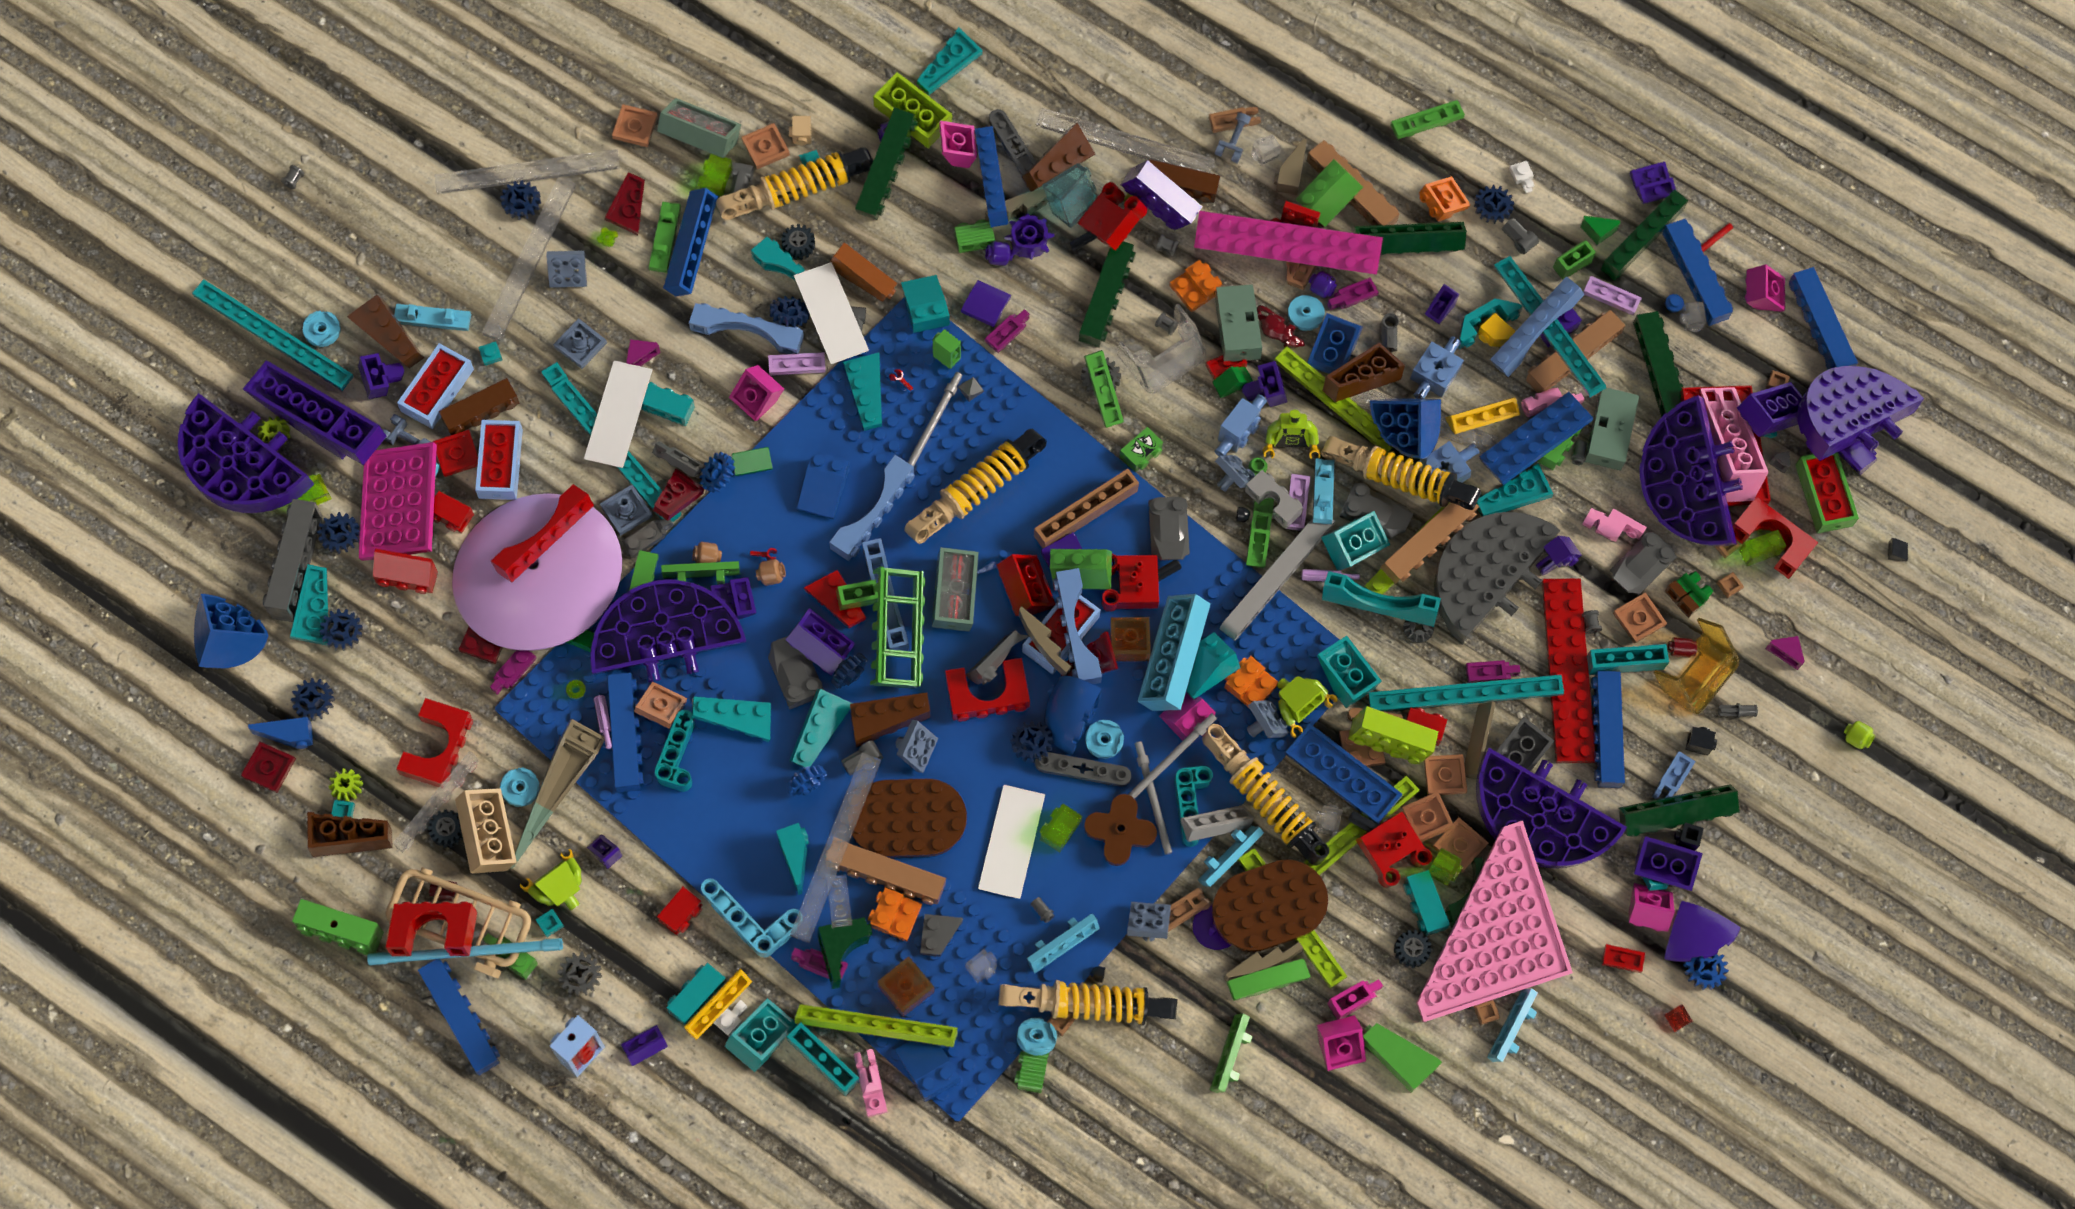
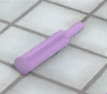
M1302 569L1301 579L1305 581H1325L1328 571L1339 574L1343 573L1337 570ZM1343 574L1352 580L1360 579L1359 574Z
M599 695L594 698L599 730L604 735L606 748L610 749L612 747L609 734L611 732V724L605 696Z

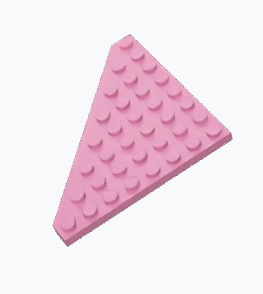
M1523 821L1501 828L1416 1002L1422 1022L1573 973Z

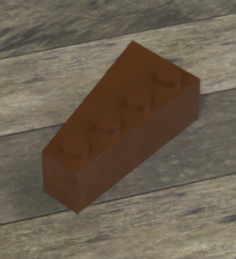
M1078 123L1071 126L1022 176L1030 192L1035 191L1095 155Z
M378 295L347 316L409 369L424 359V356L388 305Z
M1377 343L1328 374L1322 391L1334 402H1338L1401 380L1405 364L1382 344Z
M927 692L850 704L856 748L866 742L877 740L886 734L897 732L901 728L909 727L912 720L921 722L930 718Z
M307 812L308 850L312 857L393 848L392 829L388 821L367 818L355 819L350 816L337 817L332 816V814L320 815L314 812Z

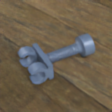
M1238 112L1235 118L1238 124L1232 134L1231 141L1227 143L1220 140L1215 150V155L1220 157L1225 147L1235 151L1231 160L1237 164L1243 149L1236 147L1235 144L1244 125H1248L1251 120L1250 116Z
M393 414L390 418L391 423L396 426L393 432L390 433L386 429H382L387 436L384 440L392 445L398 437L413 445L431 442L425 438L420 440L403 431L408 424L405 419L396 414Z

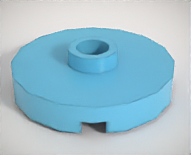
M1310 295L1296 297L1291 301L1288 308L1290 323L1302 331L1316 329L1320 326L1325 316L1322 303Z
M316 311L304 320L302 331L307 342L311 345L325 347L333 344L339 338L341 326L337 317L331 312Z
M1099 720L1090 725L1086 731V747L1092 755L1098 758L1107 759L1114 757L1123 747L1124 735L1118 724L1111 720ZM1101 738H1107L1108 741L1103 743Z
M526 768L512 769L503 776L500 782L502 797L509 805L525 807L536 799L540 790V783L531 770ZM518 786H524L523 790L518 791Z
M1030 1018L1022 1022L1018 1028L1016 1035L1017 1043L1028 1054L1034 1056L1044 1055L1055 1047L1057 1032L1050 1022L1047 1023L1041 1018Z

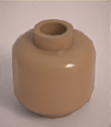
M700 542L697 546H694L692 559L696 563L720 562L722 551L718 550V546L715 543Z
M777 559L762 561L756 570L758 581H761L766 586L779 584L783 581V577L786 576L784 564Z

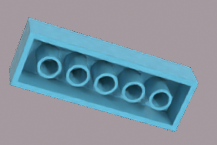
M1197 594L1167 597L1137 701L1152 711L1181 710L1210 608V603Z

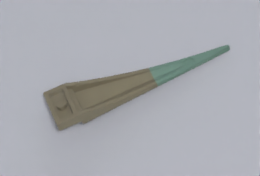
M570 719L555 748L515 851L517 862L573 785L597 756L605 741L604 736L573 719Z

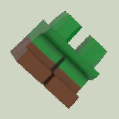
M1696 571L1690 574L1685 573L1681 578L1669 584L1665 590L1675 604L1678 603L1677 606L1688 618L1703 607L1713 593L1709 585H1705L1700 589L1697 583L1701 580V576Z

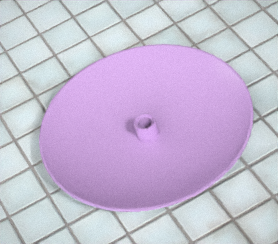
M536 494L521 497L498 507L485 516L464 540L457 554L453 569L452 586L455 602L460 614L470 628L479 636L497 646L523 651L542 650L563 644L590 628L603 615L612 602L618 589L622 572V553L619 540L610 523L599 511L592 507L512 583L496 572L491 560L504 548L519 544L539 532L555 513L561 495Z

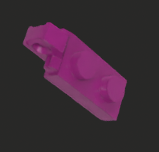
M1371 277L1338 290L1334 294V298L1328 300L1327 306L1330 311L1338 307L1346 309L1378 296L1379 292Z
M1024 309L1019 315H1010L985 338V342L994 351L999 353L1027 326L1026 322L1030 318V313Z
M516 650L494 676L495 681L490 686L491 690L498 695L504 687L506 689L512 688L533 664L536 656L530 651Z
M1505 660L1471 662L1465 665L1467 683L1509 680L1512 676H1519L1520 665H1509V662H1505Z
M797 948L794 949L791 960L798 962L799 966L803 969L829 979L822 952L812 948L805 951ZM844 961L840 967L841 980L848 967V963Z

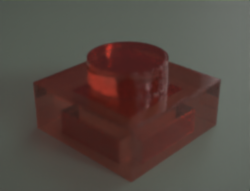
M1683 1004L1664 1015L1674 1032L1693 1022Z

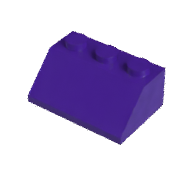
M1860 441L1838 452L1859 475H1862L1877 461L1876 451L1870 452Z
M810 608L786 638L790 646L799 650L807 659L816 663L824 672L829 673L831 676L855 645L853 641Z
M1642 836L1636 855L1634 874L1692 891L1703 853Z

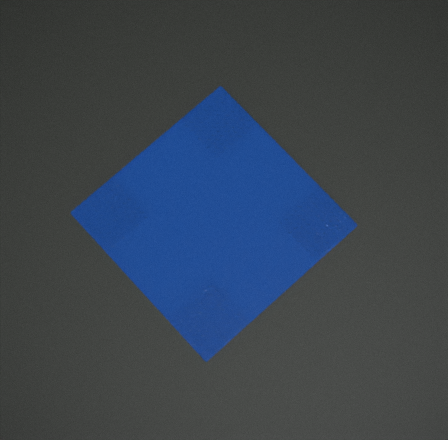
M903 298L864 337L869 351L840 361L752 449L769 447L773 469L735 476V471L732 470L734 475L730 476V483L726 482L725 489L721 487L720 492H709L650 551L659 556L654 572V581L678 580V578L663 579L661 565L696 563L692 559L693 549L700 542L717 544L718 550L722 551L720 562L739 561L740 575L725 576V583H729L730 580L749 577L756 614L739 619L746 643L697 653L695 655L699 670L697 673H694L692 665V674L686 673L685 660L681 656L658 661L657 667L661 680L655 681L654 673L652 675L655 683L686 697L687 702L682 710H688L691 713L693 697L771 703L770 741L766 742L761 738L747 736L745 733L736 730L732 731L726 729L727 727L713 725L694 718L695 726L679 765V768L685 769L690 773L693 783L688 791L682 792L659 784L655 776V768L671 727H664L635 713L636 716H639L640 720L637 734L641 736V746H638V753H642L643 765H639V770L643 772L644 784H641V790L617 793L614 777L613 747L607 749L605 741L597 756L576 783L702 896L701 884L703 881L710 878L716 880L763 930L767 929L788 910H799L803 918L802 927L770 956L828 1008L957 1027L958 1034L954 1047L940 1046L960 1076V1083L931 1100L952 1119L959 1122L1020 1055V1051H1023L1018 1045L1016 1037L1021 1023L1030 1018H1041L1048 1022L1052 1017L1050 1011L1039 1012L1038 1007L998 1005L1000 984L1040 988L1041 984L1053 986L1055 980L1065 982L1067 987L1072 982H1075L1077 987L1082 982L1084 983L1091 975V970L1099 966L1127 935L1131 902L1155 903L1213 838L1200 839L1198 844L1193 847H1188L1183 843L1174 784L1177 771L1182 768L1207 766L1212 770L1213 777L1210 785L1206 788L1195 789L1198 814L1241 806L1246 801L1247 794H1241L1239 789L1230 783L1232 775L1224 769L1223 764L1203 744V736H1199L1153 780L1172 849L1171 854L1165 855L1147 788L1135 798L1138 805L1136 817L1148 820L1155 825L1157 837L1151 846L1146 848L1133 846L1129 860L1121 866H1113L1104 858V841L1091 839L1085 832V820L1090 814L1095 812L1109 814L1113 799L1121 794H1129L1144 779L1142 769L1138 766L1136 742L1142 741L1145 754L1149 758L1150 772L1182 742L1175 732L1159 717L1164 711H1152L1137 702L1167 597L1197 594L1210 603L1201 640L1215 632L1236 652L1239 662L1244 657L1248 659L1252 656L1278 682L1283 678L1291 682L1298 676L1303 679H1316L1329 691V695H1335L1317 655L1340 639L1280 590L1236 641L1219 630L1225 619L1262 578V575L1251 566H1246L1245 561L1188 516L1190 554L1186 555L1183 560H1178L1182 566L1179 571L1158 582V608L1116 609L1109 612L1104 610L1101 604L1103 593L1108 589H1082L1081 596L1101 609L1099 619L1081 641L1087 647L1089 643L1094 642L1102 633L1107 631L1118 669L1102 674L1101 683L1093 684L1102 690L1099 707L1089 726L1099 720H1111L1118 724L1122 730L1124 742L1120 752L1114 757L1107 759L1098 758L1092 755L1086 747L1085 731L1072 757L1127 767L1131 772V780L1128 785L1118 787L1043 773L1036 769L1035 758L1034 762H1031L1030 758L1023 761L1022 756L1018 758L1016 752H1013L1011 739H1013V732L1018 733L1017 726L1023 728L1024 722L1030 725L1031 721L1034 722V725L1041 722L1042 727L1045 726V709L1050 697L1047 693L1051 685H1055L1061 677L1057 670L1052 675L1022 652L1023 644L1029 637L1012 646L1005 660L1022 658L1030 707L1021 712L1012 710L1003 715H996L994 713L988 714L985 718H977L976 716L970 717L967 721L953 720L945 671L965 668L966 674L1005 635L1014 630L1021 635L1028 634L1020 617L1016 616L1012 610V605L1002 578L999 575L998 568L988 572L977 573L974 617L970 632L932 627L937 555L940 548L979 552L977 569L981 568L991 558L998 556L1001 550L1007 552V557L1012 554L1037 555L1056 604V597H1059L1058 590H1054L1051 571L1041 556L1043 548L1034 537V528L1126 469H1129L1139 482L1138 492L1074 533L1082 549H1107L1116 556L1151 555L1148 501L1165 496L952 321H950L949 326L913 333L905 298ZM944 329L949 334H952V336H955V338H958V341L961 340V359L952 369H949L933 357V337ZM879 352L882 426L864 431L843 362ZM894 370H902L903 378L913 389L910 391L899 381L890 380L889 375L894 374L897 377ZM959 372L962 374V378L957 385V391L954 396H951L914 465L915 477L913 481L905 485L901 497L893 501L892 509L889 513H884L882 522L877 528H873L868 540L881 538L888 568L923 571V577H925V586L923 588L925 604L922 615H924V625L922 626V634L924 635L922 654L924 659L921 665L923 681L920 687L914 689L870 685V681L876 679V669L871 668V663L876 660L877 650L872 649V643L877 640V631L872 630V625L877 621L878 611H873V604L861 606L860 608L866 620L848 628L824 605H821L817 599L808 594L804 587L836 570L839 571L846 585L870 581L862 544L857 556H852L847 561L830 549L829 542L841 527L861 520L875 507L884 488V469L895 455L908 462L945 393L944 389L951 382L955 373ZM974 377L984 392L968 401L958 386ZM1028 429H1034L1046 439V447L1028 460V469L1022 472L1019 471L1018 475H1014L1009 471L1012 479L1008 482L1001 477L1004 486L1000 488L995 485L996 492L993 494L987 491L988 498L984 500L980 497V505L976 506L972 503L973 510L968 512L962 520L954 517L952 522L944 525L921 544L914 541L905 532V526L910 520L931 506L935 500L941 499L940 490L953 484L955 480H960L961 475L968 474L971 468H976L978 462H984V458L991 456L994 450H999L998 447L1006 439L1014 442ZM812 451L849 460L850 463L849 474L834 519L797 510ZM775 548L777 554L770 553L769 556L776 557L779 562L784 564L786 576L783 577L781 583L766 586L761 581H758L756 570L759 568V564L762 561H767V559L761 556H751L750 551L767 552L768 549ZM1158 558V569L1173 560H1160ZM634 568L619 582L618 589L609 607L619 597L629 592ZM1116 571L1115 574L1111 575V589L1119 594V574ZM716 576L686 578V582L700 585L710 590V586L717 585ZM890 576L895 596L913 598V578ZM962 589V595H969V590ZM1113 598L1106 599L1108 603L1115 602ZM897 603L906 631L909 651L912 652L913 604ZM809 608L855 643L845 660L849 656L853 657L858 653H862L868 661L863 667L864 671L860 677L849 686L845 685L841 689H837L831 683L833 676L836 674L835 672L831 676L812 661L824 691L851 703L927 692L930 718L920 723L933 733L938 740L923 773L915 771L897 755L899 749L896 748V740L899 737L904 738L908 727L897 730V732L886 734L874 740V743L883 755V759L879 763L870 767L866 766L850 776L846 772L841 760L857 752L861 746L856 748L851 711L849 710L810 767L820 765L825 769L827 777L820 782L821 786L807 795L801 794L798 796L797 794L794 797L789 795L785 786L789 781L793 780L792 776L804 768L789 760L812 701L789 710L768 656L771 650V643L788 636ZM1052 609L1034 614L1033 616L1042 622ZM603 615L587 630L595 633ZM565 642L555 646L495 707V710L551 760L559 738L562 736L570 719L604 736L599 730L594 698L599 695L605 696L611 724L608 675L631 673L633 679L637 680V690H634V697H638V702L652 682H648L647 670L644 665L593 675L591 652ZM886 656L885 678L911 680V658ZM1002 664L995 671L997 675L984 685L982 683L978 685L970 681L966 676L969 691L974 697L983 701H991L1003 694L1006 684ZM1225 679L1201 694L1199 697L1216 712L1215 717L1217 719L1212 724L1222 726L1226 733L1236 741L1242 751H1246V756L1250 759L1257 757L1264 766L1261 770L1263 775L1266 772L1271 773L1287 756L1285 752L1300 735L1299 730L1295 728L1293 731L1296 734V738L1290 735L1291 727L1287 726L1289 733L1284 737L1268 738L1264 730L1257 734L1256 737H1252L1247 731V727L1256 722L1257 719L1245 704L1225 689L1227 682ZM1277 687L1265 701L1272 702L1277 708V714L1283 719L1278 705L1280 689ZM1323 702L1300 723L1295 722V724L1301 726L1304 731L1309 724L1314 725L1328 708ZM686 718L685 721H682L683 726L686 721H689L688 718ZM609 732L612 744V733ZM678 735L673 740L680 742L683 736ZM1101 738V741L1103 743H1106L1108 739ZM1051 744L1052 751L1047 750L1050 753L1071 756L1060 750L1055 744ZM670 753L666 758L672 760L676 757V754ZM1082 765L1081 768H1077L1080 770V773L1084 774L1085 771H1093L1092 769H1086V765ZM663 771L659 776L665 778L669 775V772ZM1205 774L1198 775L1200 780L1205 781L1208 779ZM1186 776L1179 777L1181 782L1189 781ZM681 777L678 783L684 784L688 781V778ZM936 779L949 784L962 797L966 807L967 823L962 838L952 849L941 855L891 858L946 878V885L938 905L934 903L933 905L925 904L921 901L922 899L917 897L909 898L922 903V908L908 941L906 942L871 928L872 935L869 938V943L854 949L844 959V962L848 963V967L841 980L840 988L832 989L828 978L803 969L799 966L798 962L791 960L795 948L802 951L806 949L811 950L812 948L821 952L817 938L818 927L863 917H865L866 923L870 924L871 921L868 920L871 910H876L878 906L876 902L879 891L883 892L885 889L884 885L878 883L877 885L869 884L864 878L850 877L847 875V872L842 870L836 872L829 869V866L826 865V857L834 838L860 847L852 837L848 820L849 809L855 796L867 785L881 780ZM1003 785L1045 794L1020 899L978 889ZM1189 795L1181 796L1184 801L1191 800ZM1187 813V814L1184 815V818H1185V817H1189V816H1193V815L1190 814V813ZM799 823L801 828L805 827L809 844L806 845L807 858L803 890L800 895L797 893L776 833L777 830ZM1121 827L1117 828L1120 832L1125 830ZM709 886L705 892L713 893L716 887ZM1038 897L1041 898L1050 910L1054 911V918L1047 923L1040 920L1041 917L1030 905ZM736 914L732 917V920L739 922L743 916ZM925 914L963 918V923L959 926L940 957L920 955ZM1091 914L1096 917L1099 930L1037 973L1031 970L1027 958L1037 952L1035 944L1038 941L1042 940L1047 945L1070 929L1068 921L1073 917L1078 923ZM792 916L788 921L795 924L799 921V918ZM761 943L759 947L765 951L769 948V944ZM1029 991L1023 998L1029 1002V999H1033V995ZM857 1033L913 1083L895 1052V1049L909 1042V1040Z

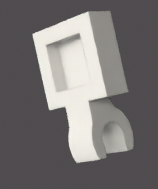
M1524 161L1511 165L1509 171L1515 183H1521L1525 193L1532 192V187H1534L1532 179L1534 175L1528 162Z
M740 1000L732 1011L727 1008L713 1023L729 1037L742 1023V1020L738 1017L748 1007Z

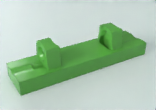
M1458 100L1393 120L1391 121V127L1397 139H1401L1438 126L1448 125V123L1463 119L1465 114Z
M662 202L649 263V270L668 272L681 204Z
M1100 350L1085 355L1084 359L1104 426L1108 428L1123 423L1124 420L1104 352Z
M739 561L661 565L663 579L678 578L679 581H686V578L716 576L717 585L725 584V576L740 575Z
M1245 1014L1234 1015L1210 1091L1223 1093L1226 1091L1229 1081H1238L1240 1074L1232 1069L1241 1043L1250 1044L1252 1036L1245 1033L1250 1016Z

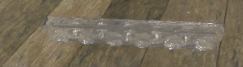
M470 751L393 842L399 851L403 853L405 849L408 850L413 845L414 838L424 832L432 816L438 815L437 812L440 811L439 808L443 803H447L451 799L453 791L463 785L469 772L472 773L478 765L476 755Z

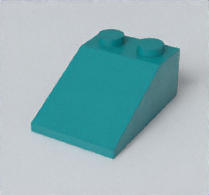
M937 275L901 282L913 333L950 325L948 307Z
M1375 511L1321 537L1337 571L1351 567L1391 545Z
M1215 632L1199 643L1186 692L1193 699L1240 669L1236 652Z
M1347 635L1317 655L1335 695L1345 708H1348L1369 692L1375 690L1382 682Z
M796 823L779 829L776 833L797 893L800 895L803 890L807 858L806 845L809 844L805 827L801 828L800 824Z
M767 998L730 1035L724 1047L752 1071L756 1072L798 1024Z

